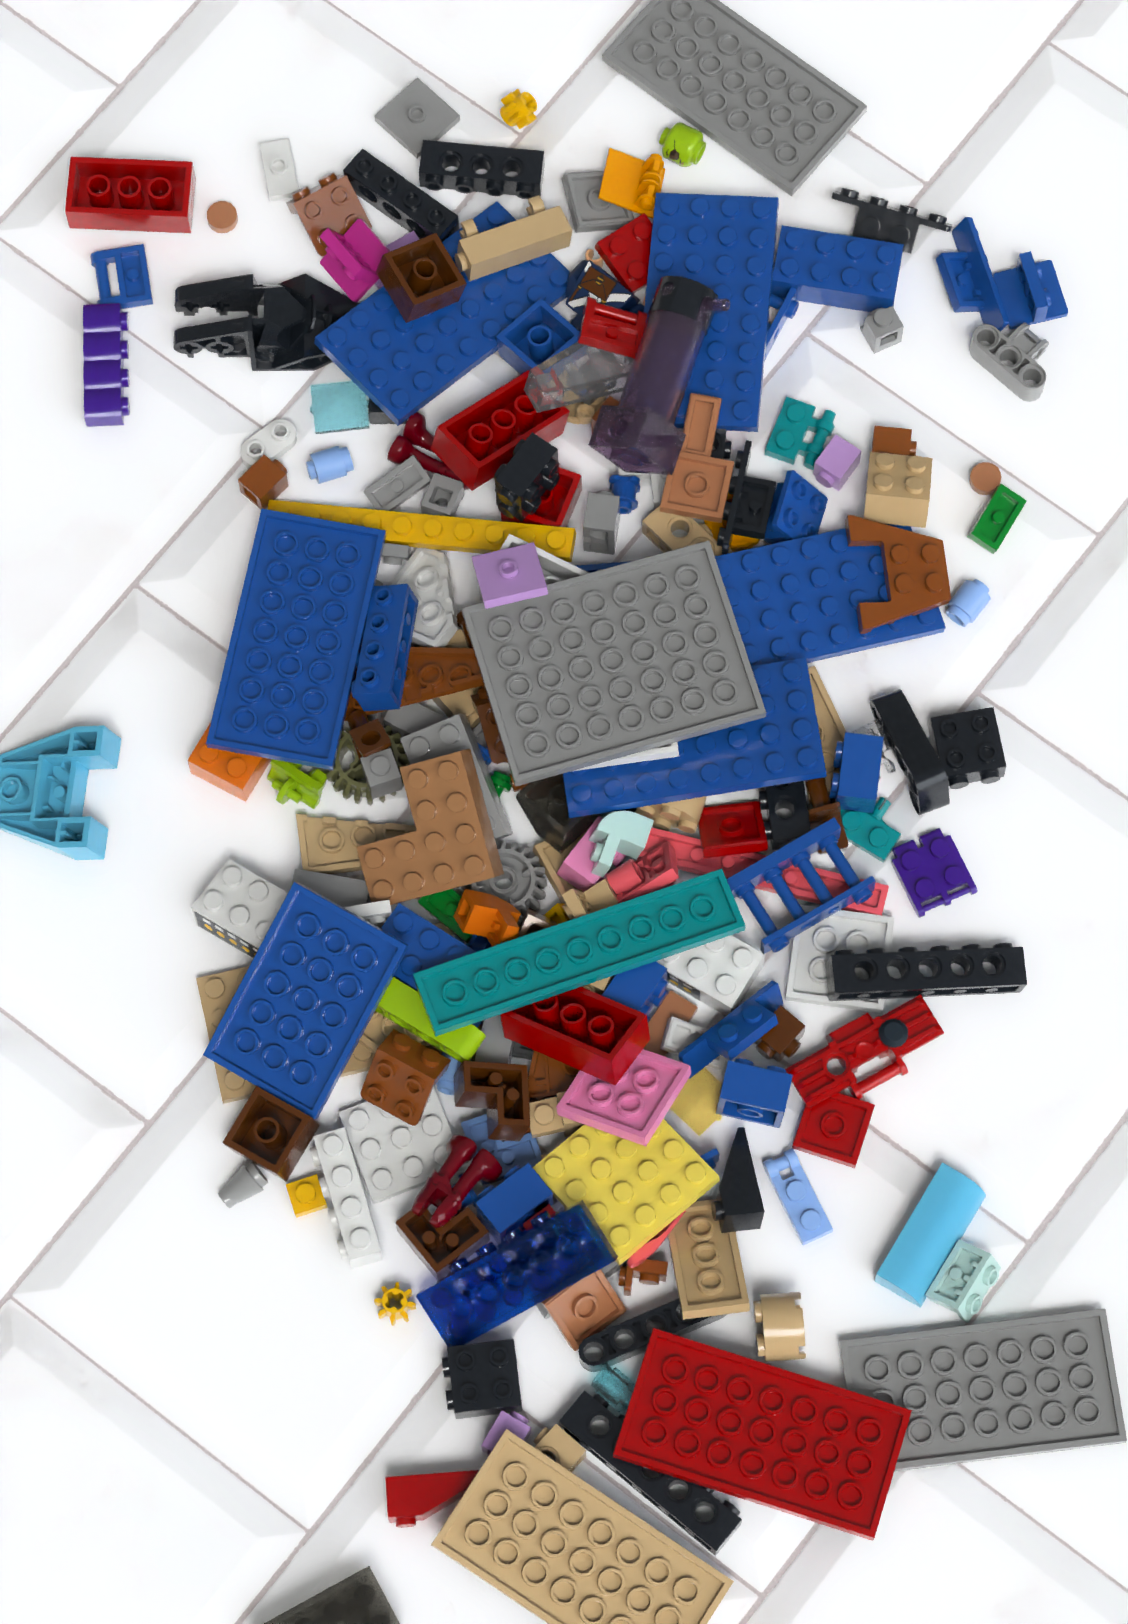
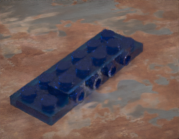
M583 1200L560 1213L559 1211L552 1215H549L548 1211L540 1213L530 1220L532 1226L522 1231L520 1226L515 1227L503 1236L504 1242L497 1246L492 1241L485 1244L476 1251L477 1257L469 1262L466 1257L460 1258L448 1267L451 1272L446 1277L416 1294V1298L447 1347L464 1345L609 1265L618 1258V1255Z

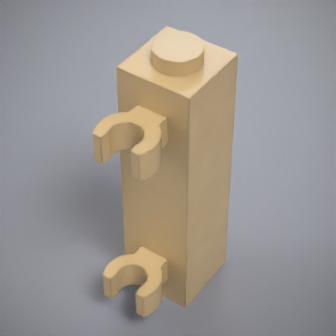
M539 195L529 198L528 203L530 207L526 208L529 216L478 233L477 226L472 218L461 222L463 230L459 231L462 239L459 240L457 254H455V262L459 271H464L468 280L472 281L569 247L572 228L560 205L545 210L544 203Z

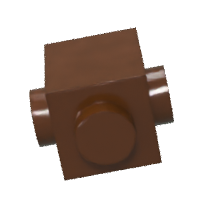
M781 1005L774 1012L778 1024L754 1042L757 1044L755 1048L763 1057L768 1060L773 1058L778 1063L785 1056L790 1059L797 1052L802 1044L799 1040L804 1036L806 1027Z

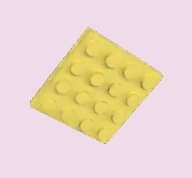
M664 1119L647 1146L583 1125L532 1167L552 1191L553 1196L619 1266L720 1181L719 1175Z

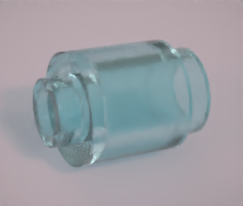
M607 1364L596 1375L591 1386L596 1389L595 1393L603 1397L618 1413H622L628 1409L636 1383L617 1367L611 1368Z

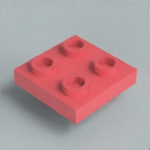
M668 841L637 861L629 859L606 874L610 886L617 894L618 904L672 886L676 882V879L679 878L676 853Z

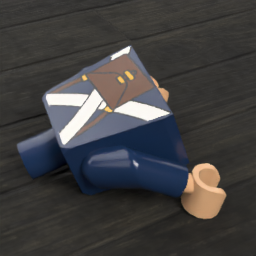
M592 249L586 251L585 260H582L568 274L566 305L577 313L570 324L578 331L581 329L583 309L587 297L597 299V303L636 314L638 311L644 312L645 297L643 303H639L641 299L602 269L603 259L601 256L599 259H592L594 256V250Z

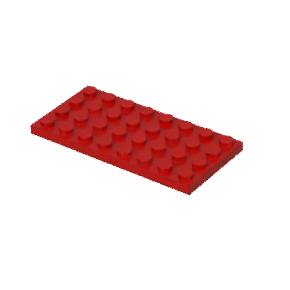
M653 1328L613 1457L873 1541L912 1410Z

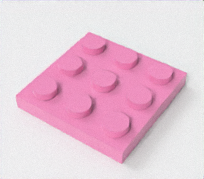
M643 1049L616 1085L579 1071L556 1106L557 1114L647 1146L689 1079L691 1067L688 1064Z

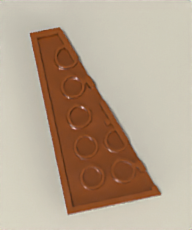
M411 647L400 707L483 686L484 683L473 648ZM356 667V672H355L354 680H356L357 667ZM352 692L344 721H347L348 715L354 710H363L357 700L353 698ZM387 710L365 711V713H366V715L368 716V715H371V714H375V713H379V712H383V711H387Z

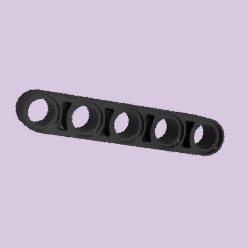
M678 1298L587 1337L579 1345V1362L585 1370L598 1372L645 1352L651 1334L646 1330V1326L651 1321L662 1323L664 1326L663 1331L683 1336L718 1321L727 1314L693 1318L691 1321L684 1322L678 1319L676 1315L678 1310L681 1309ZM621 1334H628L633 1338L634 1342L628 1348H620L615 1343V1339ZM591 1347H597L603 1352V1356L598 1361H589L584 1356L585 1351Z

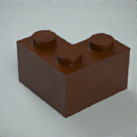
M463 1061L454 1075L455 1107L487 1109L488 1139L520 1141L530 1127L528 1066Z
M469 1207L465 1208L443 1227L437 1229L430 1224L432 1214L428 1209L421 1216L414 1214L411 1209L395 1222L397 1232L438 1282L490 1241L489 1231Z

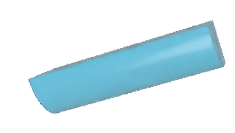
M942 1162L879 1268L874 1281L921 1308L927 1298L926 1292L986 1197L985 1192L974 1181Z

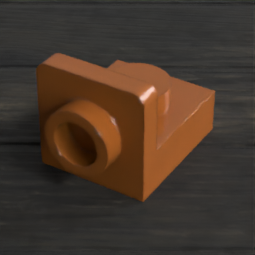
M646 1259L634 1268H630L628 1264L627 1266H621L618 1286H624V1296L631 1297L633 1278H639V1282L646 1285H659V1281L666 1282L668 1262Z

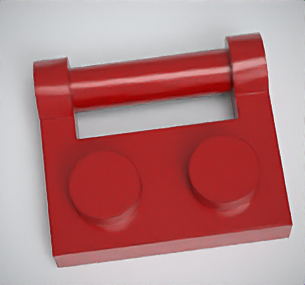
M587 297L583 309L578 343L638 359L641 353L648 314L638 311L636 314L597 303V299Z

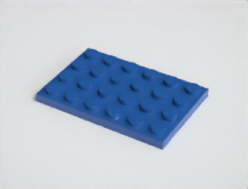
M294 882L203 1055L309 1115L314 1120L318 1119L410 945L303 884Z

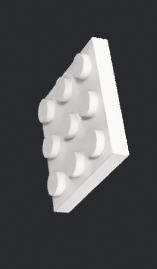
M800 905L806 914L817 908L815 906ZM840 910L795 936L793 939L785 1000L883 1013L884 999L829 1001L825 963L831 955H834V952L839 950H853L854 954L866 953L869 949L883 948L885 952H890L895 917ZM855 968V973L860 979H869L865 969Z
M434 1087L421 1120L415 1126L402 1121L368 1101L338 1112L373 1205L425 1185L427 1177L431 1176L434 1169L438 1172L448 1157L446 1145L453 1137V1133ZM465 1164L457 1172L465 1170Z

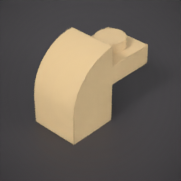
M603 879L585 892L572 888L562 894L566 902L562 907L569 920L618 904L617 894L607 879Z
M565 1092L556 1093L557 1097L529 1103L532 1139L563 1132L565 1138L570 1137L584 1125L557 1114L556 1106Z

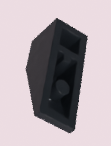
M744 1127L737 1128L719 1185L716 1201L711 1203L712 1216L714 1221H719L721 1233L760 1229L765 1212Z

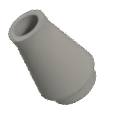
M251 1162L248 1166L243 1165L218 1195L230 1209L234 1205L264 1191L263 1187L269 1182L260 1169Z

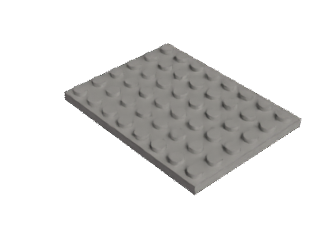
M709 540L548 584V595L485 609L483 602L462 608V615L515 787L766 717V710Z

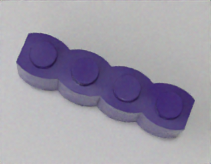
M120 303L83 305L84 419L87 427L124 425V416L130 415L129 397H124V387H129L130 385L129 370L123 369L124 359H129L128 340L123 341V331H129L128 312H122Z

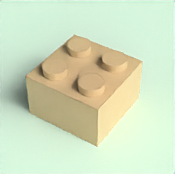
M870 452L863 518L882 524L926 528L933 458Z

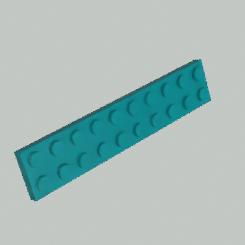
M722 869L413 973V979L436 1037L745 931L746 925Z

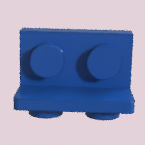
M1029 251L1019 254L1016 268L993 274L1004 309L1007 312L1009 329H1017L1023 323L1033 325L1068 315V308L1051 260L1034 262L1032 253Z
M787 471L784 482L777 483L764 541L768 544H774L818 534L828 498L796 471Z

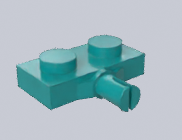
M880 797L873 813L841 810L842 824L848 842L884 863L901 838V833L886 825L882 820V817L891 806V802L888 800L885 802V798Z

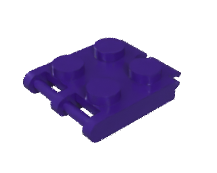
M940 828L920 836L918 839L921 845L920 848L917 847L914 840L893 848L892 852L895 859H892L891 864L918 918L925 916L926 911L942 904L945 907L951 905L952 900L970 893L974 895L978 893L977 887L951 835L944 837ZM962 885H966L965 888L948 895L947 893ZM937 896L940 897V899L935 900L929 904H926L924 906L921 905V903L928 901L932 898H935Z

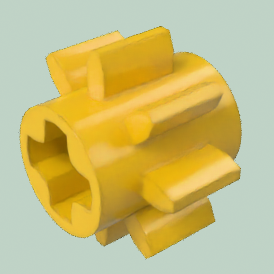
M516 89L501 99L504 106L501 107L500 114L504 122L509 126L517 125L519 129H522L537 119L533 114L537 110V102L530 93H520L519 89Z
M396 1282L394 1288L389 1290L382 1286L383 1297L374 1299L375 1305L383 1306V1309L378 1313L379 1319L386 1316L389 1317L392 1326L396 1324V1320L401 1318L408 1322V1309H416V1303L407 1301L413 1294L412 1290L408 1289L403 1292L400 1290L399 1282ZM389 1300L400 1301L401 1308L398 1310L394 1306L390 1308Z

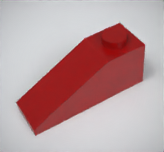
M479 1470L385 1477L389 1523H396L398 1528L416 1526V1521H423L459 1500Z

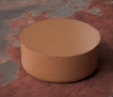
M218 201L212 204L207 211L209 227L217 233L232 231L238 223L236 208L226 201Z
M982 462L972 469L969 482L971 488L976 493L991 495L997 486L1000 485L1002 476L996 465Z

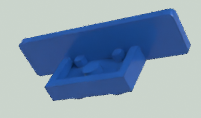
M965 217L952 230V236L958 252L941 253L936 258V262L954 313L980 312L983 324L992 325L1001 332L1009 324L1007 312L1000 298L997 284L994 281L973 218Z
M770 981L679 1052L680 1062L691 1067L689 1079L720 1055L730 1061L778 1024L774 1012L780 1005L783 1006V1000L777 982Z

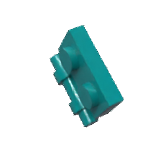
M786 397L766 446L765 455L792 465L795 464L797 456L801 455L806 457L803 466L814 470V463L824 451L823 447L827 437L831 436L834 430L833 422L836 414L831 410H825L821 419L813 418L815 406ZM807 431L815 433L812 443L803 442Z

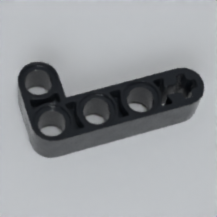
M898 689L870 700L874 719L908 781L909 795L916 813L920 816L949 805V787L945 770L902 690Z

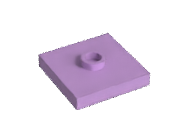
M534 542L472 556L473 567L485 609L548 595L547 585Z

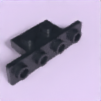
M842 187L841 192L835 191L831 197L832 199L860 207L852 234L853 237L904 244L903 252L910 254L912 253L920 224L950 232L953 226L946 223L947 217L930 213L928 218L918 215L917 208L900 204L899 209L887 206L889 201L875 196H871L870 201L858 197V191Z
M749 440L745 442L744 451L738 450L736 455L735 469H739L738 476L731 477L729 494L733 495L732 502L726 501L723 520H727L726 528L720 527L717 546L722 547V555L729 553L733 534L761 540L765 539L776 481L747 476L752 449V441Z

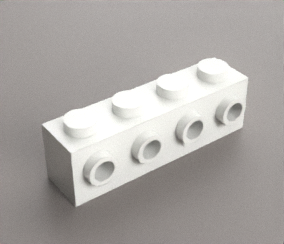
M345 1127L313 1136L315 1147L309 1149L314 1166H321L324 1177L318 1180L323 1197H331L333 1208L328 1210L332 1228L339 1227L343 1239L338 1240L337 1245L342 1260L349 1259L351 1269L383 1260Z

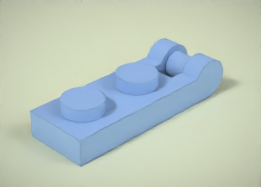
M791 1148L783 1152L784 1156L775 1160L772 1158L767 1159L762 1164L793 1228L804 1246L832 1233L833 1228L800 1165L797 1154ZM789 1168L793 1176L782 1180L779 1172Z

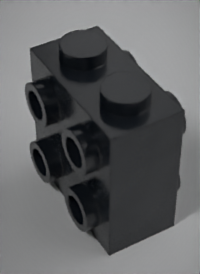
M533 432L526 440L521 439L513 450L512 459L508 464L503 463L494 475L496 505L499 511L506 517H515L523 522L528 514L533 515L537 511L542 501L540 498L546 490L552 491L560 479L558 449Z
M994 707L930 718L928 729L932 747L945 770L950 789H961L968 786L969 783L981 781L983 784H990L1004 777L1007 765Z
M514 1339L447 1347L448 1357H442L444 1377L451 1378L452 1390H445L448 1411L454 1410L456 1419L500 1414L501 1411L506 1413L522 1411Z

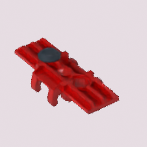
M920 994L880 1017L877 1016L873 1019L867 1012L826 1035L828 1046L789 1066L785 1070L786 1073L793 1075L791 1082L808 1109L848 1088L854 1098L862 1099L864 1093L899 1074L901 1076L907 1074L908 1069L902 1057L944 1034V1031ZM877 1056L879 1059L886 1056L890 1058L892 1064L856 1083L857 1079L854 1073L857 1072L858 1067ZM832 1059H838L845 1071L840 1075L831 1074L827 1069L828 1062Z

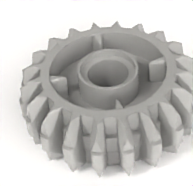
M502 840L498 853L504 874L464 885L460 888L499 897L513 905L521 915L525 916L527 909L531 908L538 911L541 908L538 900H543L546 897V892L542 889L547 887V879L542 877L545 874V868L537 866L539 864V857L533 856L529 858L530 849L528 847L518 852L519 845L514 842L511 849H506V843ZM500 879H508L512 882V885L507 889H499L495 886L496 882Z

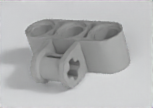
M1027 323L1021 324L1008 338L992 325L983 324L976 327L973 331L969 349L972 358L1023 401L1032 402L1039 399L1043 393L1047 375L1043 367L1036 361L1046 351L1049 342L1046 339L1041 340L1029 330L1030 325ZM979 341H987L991 345L982 346L979 344ZM1008 360L1013 362L1014 365L1006 366L1001 361ZM1025 380H1033L1037 385H1028L1025 383Z

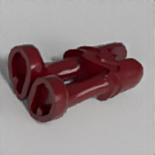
M417 411L411 415L404 427L403 436H397L391 445L387 460L394 464H401L414 455L425 470L462 482L443 461L441 462L413 446L416 445L433 452L431 446L434 435L427 431L426 418L423 414ZM464 484V490H469V488Z
M454 1135L446 1145L447 1159L438 1172L434 1169L431 1176L427 1177L424 1187L418 1193L412 1205V1212L417 1216H421L431 1204L437 1207L430 1219V1224L436 1229L444 1226L457 1214L465 1197L480 1180L492 1183L503 1172L498 1160L488 1150L482 1148L476 1154V1143L465 1136ZM472 1160L469 1167L451 1188L450 1180L464 1164Z

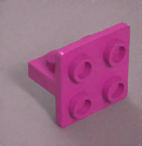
M357 219L344 235L329 228L320 235V238L327 245L325 248L327 254L321 259L320 264L354 302H358L377 282L379 277L376 274V270L382 256L390 252L362 219Z

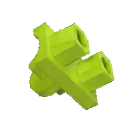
M272 759L270 763L271 770L267 780L272 782L271 787L279 791L276 801L282 805L289 799L297 804L301 801L315 809L320 803L322 790L327 781V774L318 768H314L307 775L301 771V764Z

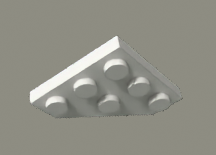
M417 548L390 585L408 584L418 599L412 642L423 647L445 648L458 630L449 561L444 553L440 551Z

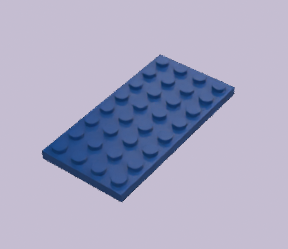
M656 193L644 312L648 314L659 281L664 276H679L704 284L718 295L719 302L708 334L701 338L685 337L669 332L654 324L649 315H647L639 356L634 405L635 415L633 417L634 426L684 429L690 394L695 393L722 398L717 429L758 432L779 211L778 197ZM702 310L698 313L696 318L697 322L701 321L704 318L706 310Z
M497 201L473 219L478 233L516 221ZM462 227L442 242L455 265V254H457L459 240L462 239L459 231L463 230ZM551 253L472 281L468 280L464 271H460L467 284L459 301L408 323L405 322L387 290L382 286L315 336L314 344L399 426L498 350L496 336L540 298L552 308L567 298L565 294L570 271Z
M261 509L206 741L208 748L328 770L334 769L351 694V685L356 672V661L363 641L367 613L386 539V530Z
M886 524L912 532L911 526ZM846 528L715 556L751 666L806 658L807 663L935 635L943 633L946 629L940 609L937 607L915 616L910 615L901 618L893 624H885L874 628L866 634H860L856 609L858 604L864 602H888L881 548L879 546H848Z
M799 658L751 666L766 710L765 718L678 741L679 757L563 773L569 818L827 777L807 659Z

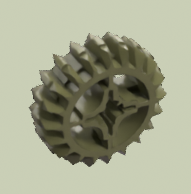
M387 725L384 729L392 743L389 748L392 750L400 772L399 767L409 764V760L402 743H400L401 734L395 733L391 735L392 727ZM342 729L334 769L328 770L327 780L334 782L333 789L335 792L343 790L342 795L345 800L354 795L355 803L360 804L362 797L367 798L368 805L371 806L373 799L367 783L358 782L365 778L361 761L357 756L350 734ZM350 750L354 761L349 765L350 769L344 773L341 768L345 754ZM397 792L390 793L392 796L397 794ZM385 795L379 797V800L383 803L386 800Z

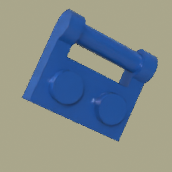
M144 244L97 251L90 255L91 265L95 267L100 300L97 301V304L120 303L122 309L153 304ZM109 263H116L120 296H111L107 269Z

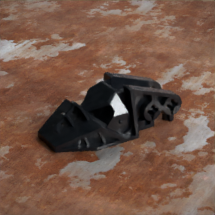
M306 273L278 284L258 285L254 275L247 274L183 285L175 290L174 306L176 312H184V316H195V313L199 312V308L203 307L215 308L216 313H219L220 316L228 315V311H248L249 315L243 318L177 329L174 331L173 348L179 353L187 354L188 358H194V354L202 351V349L218 353L219 358L250 357L252 371H315L333 362L314 344L315 336L360 303L352 301L346 295ZM258 305H264V318H253L258 317Z

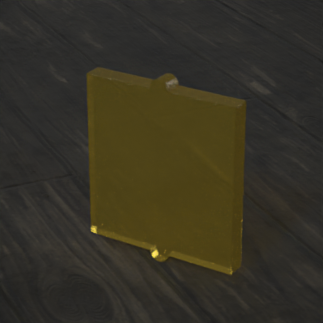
M704 1067L687 1080L670 1107V1110L699 1137L715 1121L719 1122L722 1119L721 1114L716 1113L722 1083Z

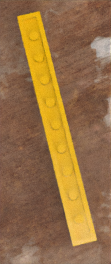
M269 500L267 508L273 511L386 530L385 543L408 545L416 548L485 554L500 550L508 535L511 534L528 543L534 542L536 547L566 562H572L577 534L575 528L279 500Z

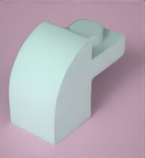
M624 810L612 812L605 816L589 838V841L596 843L590 860L594 861L591 873L603 878L612 865L616 851L637 859L646 846L654 820L635 812Z

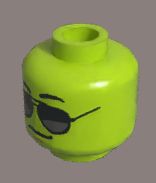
M681 122L676 123L671 129L666 127L659 140V144L663 145V157L681 167H689L692 164L697 165L706 149V142L703 141L702 132Z

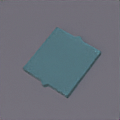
M353 381L310 385L312 396L310 413L314 415L316 434L370 429L367 409L369 408V400H366V394Z

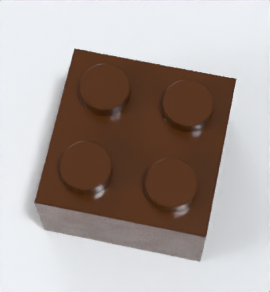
M437 233L383 254L376 270V274L406 323L458 302L467 284Z
M256 1086L222 1143L233 1152L287 1182L320 1125L309 1115Z

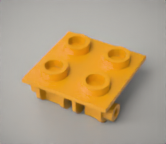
M609 148L598 199L641 215L645 213L647 217L653 219L656 193H661L666 170L663 168L664 161L662 156L651 154L644 161Z

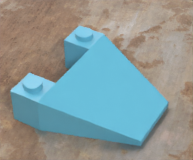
M104 725L76 726L1 754L0 830L74 860H104L109 829L93 817H82L89 770L117 769L121 738Z

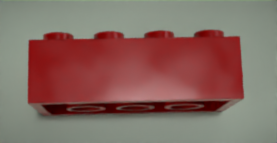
M70 157L65 207L69 228L191 234L196 185L193 162Z
M528 370L437 426L431 450L473 491L494 478L497 469L503 463L508 464L512 459L513 450L521 439L526 440L532 432L548 443L562 435L570 411Z
M583 987L500 1014L505 1038L612 1085L618 1083L650 1041L646 1014Z

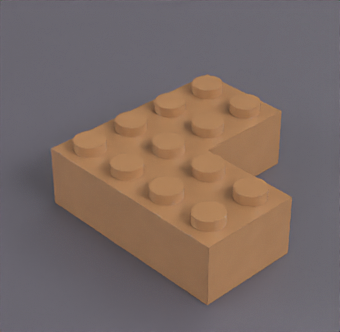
M471 749L399 767L416 831L356 847L371 903L390 900V905L503 875V867Z

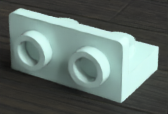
M959 1239L925 1295L930 1301L956 1312L961 1320L968 1323L972 1316L980 1310L983 1298L989 1288L997 1282L1001 1266L991 1253Z

